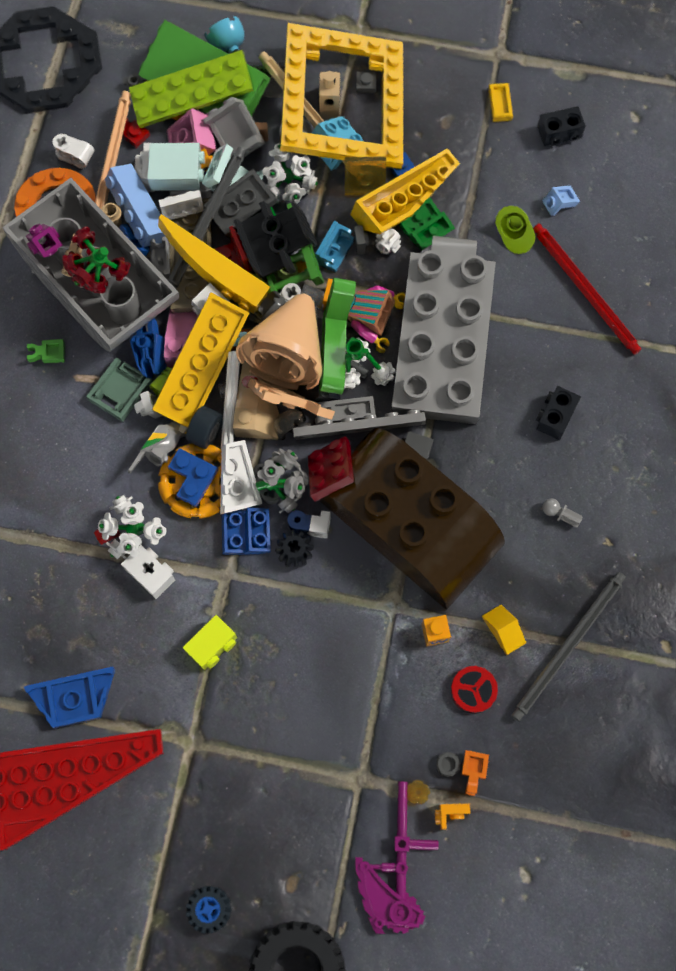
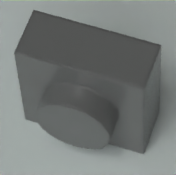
M357 72L356 93L376 94L377 72Z
M362 225L354 226L357 255L365 254V246L369 245L368 234L363 232Z

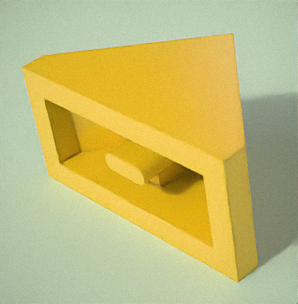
M499 605L482 616L506 655L526 644L517 618L504 606Z

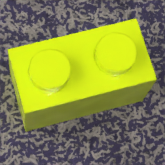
M215 615L183 649L205 671L208 667L210 669L219 662V656L224 651L228 652L235 646L237 636L235 632Z

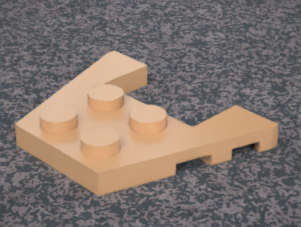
M253 378L249 380L248 387L262 400L273 404H280L281 402L283 406L295 409L298 406L317 416L333 419L335 411L323 408L321 404L307 400L305 397L286 388Z

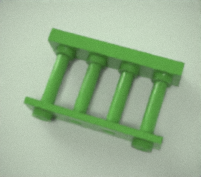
M291 203L286 204L288 209L292 207ZM274 225L271 228V231L275 230L277 228V225ZM285 243L280 244L278 249L284 247ZM312 244L298 250V253L290 256L293 264L301 260L306 263L307 268L304 269V272L276 282L274 273L266 276L267 285L270 286L269 294L274 290L280 294V290L286 284H297L307 279L309 281L312 280L316 286L324 283Z

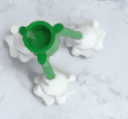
M352 337L347 342L344 388L354 389L355 385L360 384L359 378L361 374L356 372L355 368H351V360L359 363L360 360L364 362L368 358L375 367L373 368L374 373L371 375V378L375 380L376 385L382 384L385 386L389 381L393 380V374L396 373V369L392 367L390 362L378 364L370 354V349L367 348L369 343L362 341L359 337L356 339Z

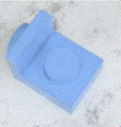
M570 185L553 187L543 199V204L551 216H555L561 208L576 207L580 202Z

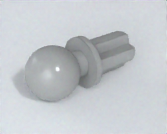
M547 499L542 505L543 512L546 515L559 516L557 521L562 520L574 527H578L583 517L580 514L568 509L567 505L561 508L556 499Z

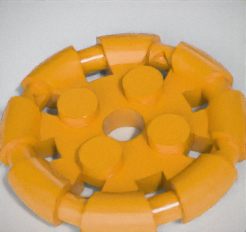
M192 443L179 447L194 456L196 454H203L202 460L212 465L216 461L220 464L222 462V451L214 445L210 444L207 449H202ZM176 453L171 457L168 456L167 463L164 462L158 474L160 476L158 490L165 504L168 503L174 513L190 519L191 517L207 518L219 513L221 506V465L218 467L217 474L201 499L199 508H192L191 504L175 499L186 478L168 468ZM169 478H175V484L169 483ZM216 494L219 499L212 502L210 498Z

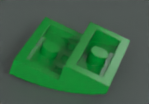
M430 197L411 217L398 224L421 251L432 245L433 236L444 237L455 229L445 212L441 213Z

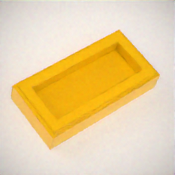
M509 83L489 84L488 91L492 122L512 121L513 112Z

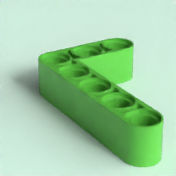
M333 278L322 321V376L320 378V391L342 394L344 390L346 325L355 294L356 281Z

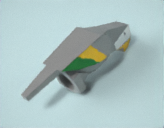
M175 421L166 425H158L128 469V473L131 474L145 456L158 467L164 462L167 463V454L176 447L180 438L186 436L188 428Z

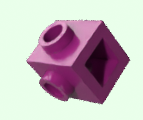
M36 224L29 229L30 233L26 235L29 241L27 246L34 255L38 254L44 258L50 257L62 246L58 239L60 236L53 226ZM44 237L43 242L39 243L38 240Z

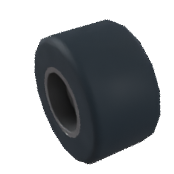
M206 406L200 407L188 425L186 432L187 441L202 449H207L210 444L214 443L223 423L222 414Z

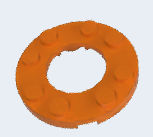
M66 168L46 169L35 173L22 184L15 198L16 217L37 203L44 192L57 188L69 178H72L94 203L96 194L91 183L80 173Z

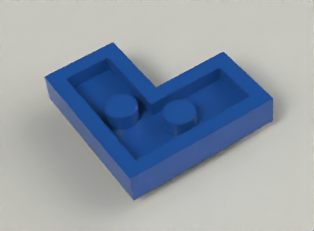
M180 448L168 466L170 470L186 478L176 494L177 498L197 508L217 474L218 467Z

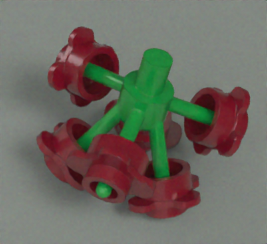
M85 226L75 233L71 241L77 243L79 248L87 249L86 253L89 256L82 258L78 253L70 251L69 255L62 256L63 266L69 276H73L71 280L75 285L80 288L84 286L86 290H90L93 293H105V286H108V281L105 276L100 274L101 267L107 268L109 266L108 270L111 276H115L116 280L120 282L128 274L130 263L126 262L124 257L114 258L112 261L108 260V249L105 246L94 248L93 244L96 234L94 231H90L88 226ZM88 262V267L84 270V263ZM96 268L95 273L89 274L92 269Z

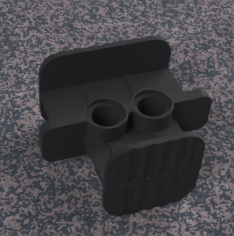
M262 201L259 203L262 212L242 222L238 219L234 220L253 271L264 282H267L266 276L283 268H286L290 274L295 273L296 270L290 258L292 253L309 244H312L314 247L317 246L307 217L295 201L291 202V208L276 216H273L269 205ZM274 225H277V228L274 231H271V228ZM285 243L284 247L278 250L279 245Z

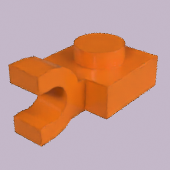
M465 750L461 772L462 776L468 777L465 795L475 796L477 794L478 779H486L488 754Z

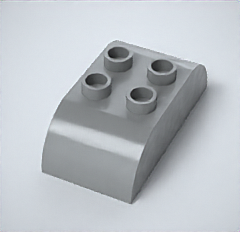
M69 178L2 227L16 250L41 282L87 333L108 352H111L179 299V292L72 178ZM36 224L53 226L60 236L58 239L62 246L50 257L44 258L38 254L34 255L27 246L29 241L26 235L30 233L29 229ZM85 226H88L90 231H94L96 234L93 244L94 248L105 246L108 249V260L112 261L114 258L124 257L125 261L130 263L128 274L120 282L116 280L115 276H111L108 270L109 266L107 268L101 267L100 274L105 276L108 281V286H105V293H93L90 290H86L84 286L80 288L71 280L72 277L61 273L63 269L62 256L66 255V250H69L73 234ZM42 237L41 239H39L38 242H39V243L43 242L44 237ZM87 249L82 250L81 255L83 258L89 256L86 253ZM88 262L84 263V270L88 267ZM96 268L92 269L89 274L95 273Z

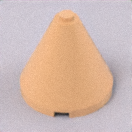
M304 293L295 295L240 339L236 348V356L241 364H244V361H246L251 366L249 372L270 384L291 390H297L299 385H307L306 390L318 385L322 376V362L315 304L309 295Z

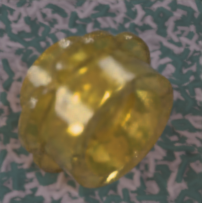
M415 780L412 784H409L407 786L409 801L413 804L425 803L430 794L428 785L424 784L421 780ZM416 790H420L419 795L416 794Z

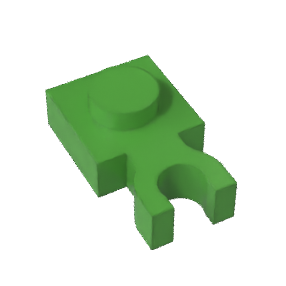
M63 339L43 340L42 346L27 344L29 351H35L33 355H27L29 362H36L39 359H42L44 364L65 362V341Z

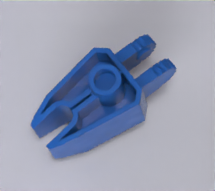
M153 318L148 322V332L144 325L136 332L137 335H134L130 340L137 367L144 377L150 379L153 378V374L159 376L166 367L164 359L165 337L159 334L157 320Z

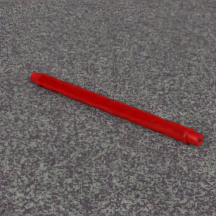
M540 223L533 228L537 234L536 237L624 346L630 349L634 355L639 353L642 349L637 344L638 341L548 230L544 229Z

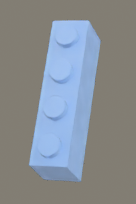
M126 164L110 167L104 180L105 184L115 198L116 204L121 208L126 222L129 223L134 232L135 238L142 247L151 246V239H154L155 243H162V237H165V235L158 227V220L161 214L133 165Z

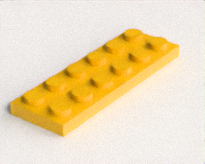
M212 292L209 293L152 408L153 411L188 428L195 412L204 406L228 358V352L231 351L249 312Z

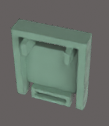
M115 358L86 397L88 401L123 422L134 408V404L141 399L140 394L147 391L152 383V379H145L140 371L125 362L121 365V360ZM104 396L117 403L115 409L101 401Z

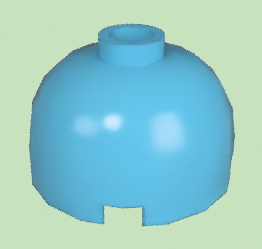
M234 16L235 20L230 21L229 18H225L209 28L210 33L207 34L205 32L204 34L207 43L228 54L239 51V47L244 41V29L240 19Z

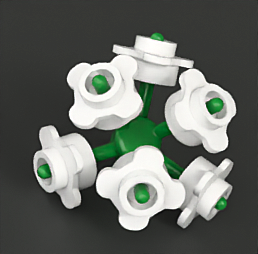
M280 143L276 144L274 149L269 152L270 156H274L275 161L271 166L263 168V175L268 179L266 186L276 197L277 203H279L278 197L281 192L278 187L282 182L287 183L284 190L285 193L282 195L283 200L295 201L298 204L301 197L306 194V189L307 194H309L310 190L315 189L318 185V178L314 177L315 170L311 171L310 158L306 155L303 157L293 156L290 169L286 167L285 162L290 158V152L280 151ZM295 179L303 182L302 188L297 183H291V181Z
M124 495L117 496L112 501L114 505L109 508L110 510L114 509L116 514L123 512L121 521L126 525H118L117 519L111 518L110 513H105L104 518L98 523V530L102 533L103 540H108L109 536L116 535L118 530L126 531V533L120 534V543L116 539L111 544L106 542L110 547L107 550L111 553L110 556L117 559L120 556L126 559L124 556L126 553L132 557L138 556V547L142 543L141 538L138 536L143 533L147 539H150L153 545L158 544L159 539L166 535V528L162 526L160 518L155 517L146 524L142 523L144 520L142 514L144 506L141 502L132 504L130 501L133 498L132 496L127 498Z

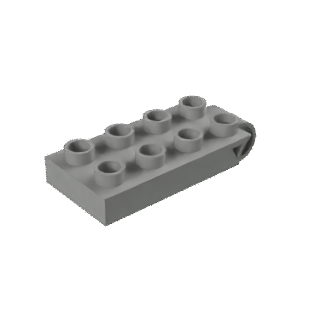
M433 236L431 250L424 253L411 252L391 412L405 415L409 410H420V413L425 412V419L477 425L480 416L496 264L494 261H485L482 257L476 255L477 240Z

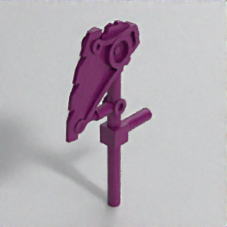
M403 781L398 782L397 836H395L394 851H397V863L369 864L363 861V857H355L356 874L360 879L358 881L359 892L365 899L362 900L365 911L372 917L369 918V921L376 934H385L382 930L383 926H386L388 929L392 928L395 933L399 931L407 933L409 929L413 930L414 928H419L420 924L423 925L425 919L424 911L416 904L417 900L413 896L410 897L409 893L406 892L407 852H409V849L438 850V840H418L407 837L408 782ZM375 870L397 872L396 892L378 876Z

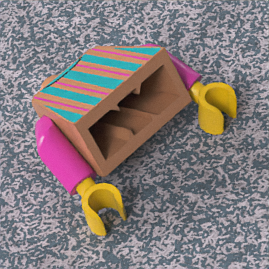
M375 286L367 290L357 291L353 298L348 315L351 326L362 338L371 344L374 342L379 353H385L386 351L380 346V343L389 346V340L387 338L379 339L378 335L382 336L393 306L397 309L404 308L405 294L398 293L395 295L391 290Z

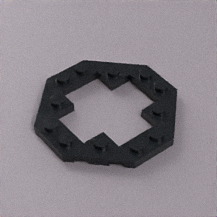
M54 6L15 12L0 28V94L13 104L16 103L28 113L69 107L78 92L81 93L90 83L92 76L102 70L97 32ZM56 27L59 43L78 40L82 67L62 69L64 86L26 92L23 76L5 78L2 51L21 49L19 33Z

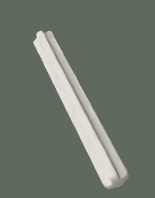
M236 351L228 352L221 451L222 445L234 442L233 421L240 367Z

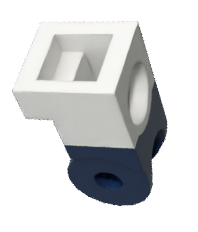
M295 510L289 514L287 518L290 530L295 531V534L303 531L304 535L328 539L331 520L330 512L321 511L320 516L305 515L302 511Z

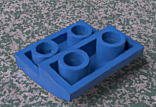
M247 508L246 510L222 514L223 555H249L271 552L269 509Z

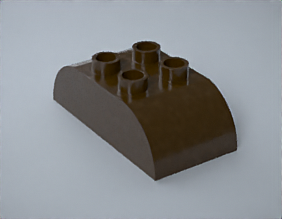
M372 429L351 451L354 482L319 499V501L447 610L504 546L505 539L503 533L494 519L475 499L406 442L383 429Z

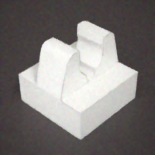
M149 391L141 393V401L134 404L136 413H141V416L149 415L155 419L163 416L152 410L157 396Z

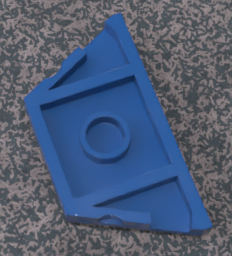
M112 666L24 686V690L30 695L35 705L54 729L96 720L102 717L115 674V668Z

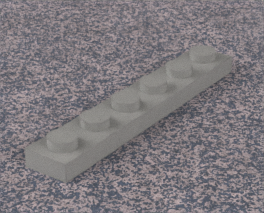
M409 410L405 415L391 412L386 413L385 417L376 418V415H367L363 417V420L344 418L341 419L342 422L333 423L332 420L321 421L320 425L311 426V423L298 424L297 428H293L295 439L300 440L366 432L375 428L391 429L425 425L426 419L425 412L420 413V410Z

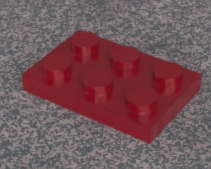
M346 436L339 440H334L329 445L320 450L317 449L308 455L310 496L315 502L354 482L350 442Z

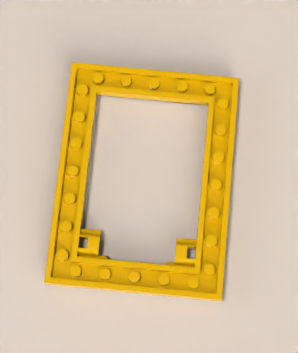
M288 23L280 151L401 169L403 166V42ZM320 49L369 57V70L382 72L381 144L303 132L306 59L319 61Z

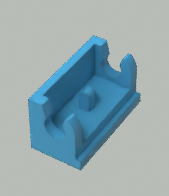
M336 221L332 223L315 253L318 265L335 273L337 272L354 242V237L351 236L353 232L351 229L338 224Z

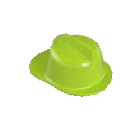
M517 206L503 207L498 212L495 223L505 246L516 254L528 252L535 242V233L528 215Z

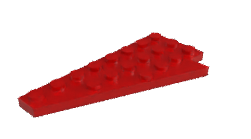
M156 729L1 752L0 851L9 849L164 754L162 730Z

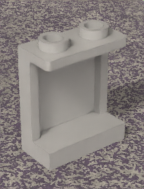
M234 97L227 99L222 107L208 112V116L203 119L205 124L210 125L221 147L228 144L233 148L230 158L238 147L246 150L245 157L265 144L242 99Z

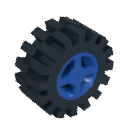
M205 886L194 891L186 904V917L189 919L188 923L194 927L193 929L204 934L214 933L227 924L232 911L231 900L228 898L227 893L222 891L221 888Z

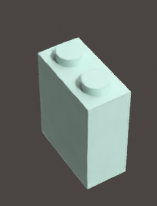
M150 143L148 182L151 191L200 190L201 182L204 179V170L201 169V164H205V153L201 151L200 144Z

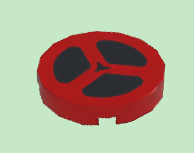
M479 666L465 667L453 678L451 685L452 698L456 705L464 711L481 713L490 708L497 698V681L492 673L485 668Z

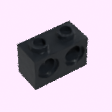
M579 106L541 114L537 124L544 146H554L566 141H576L582 138L586 127Z
M557 385L554 392H549L544 402L548 404L546 410L541 409L535 420L539 422L536 430L560 440L581 396ZM561 400L566 405L561 406L556 401ZM552 418L556 420L557 424H551L547 419Z

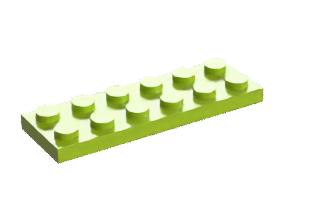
M240 50L129 87L138 126L143 128L185 114L191 108L198 110L232 97L253 92V87L244 52Z

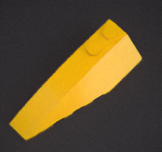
M445 149L356 200L350 215L359 226H363V230L382 234L411 217L460 163L448 149Z
M161 214L159 216L158 227L180 256L203 279L211 283L226 299H232L238 303V306L243 310L250 311L253 314L258 310L260 304L267 297L270 286Z

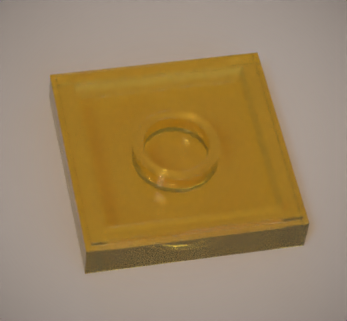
M386 156L345 157V196L367 195L386 184Z

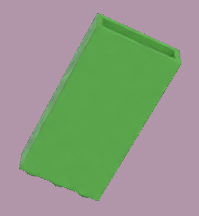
M164 20L163 24L158 28L154 43L149 47V53L145 61L140 66L138 75L150 81L228 55V53ZM247 64L253 92L234 98L244 101L252 117L271 78ZM224 101L201 108L200 110L208 114L211 110L222 107Z

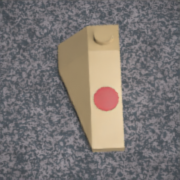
M244 361L235 405L234 435L235 437L278 440L280 416L277 404L262 400L248 387L250 378L263 382L266 381L249 372L251 366Z

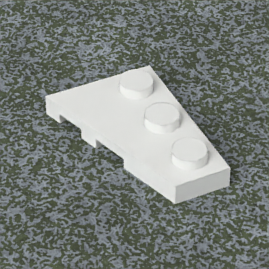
M245 440L222 445L220 515L261 505L262 501L256 487V479Z

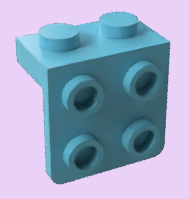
M341 116L318 123L311 133L363 141L362 137L351 127L349 121ZM321 157L331 170L336 169L342 162V160Z

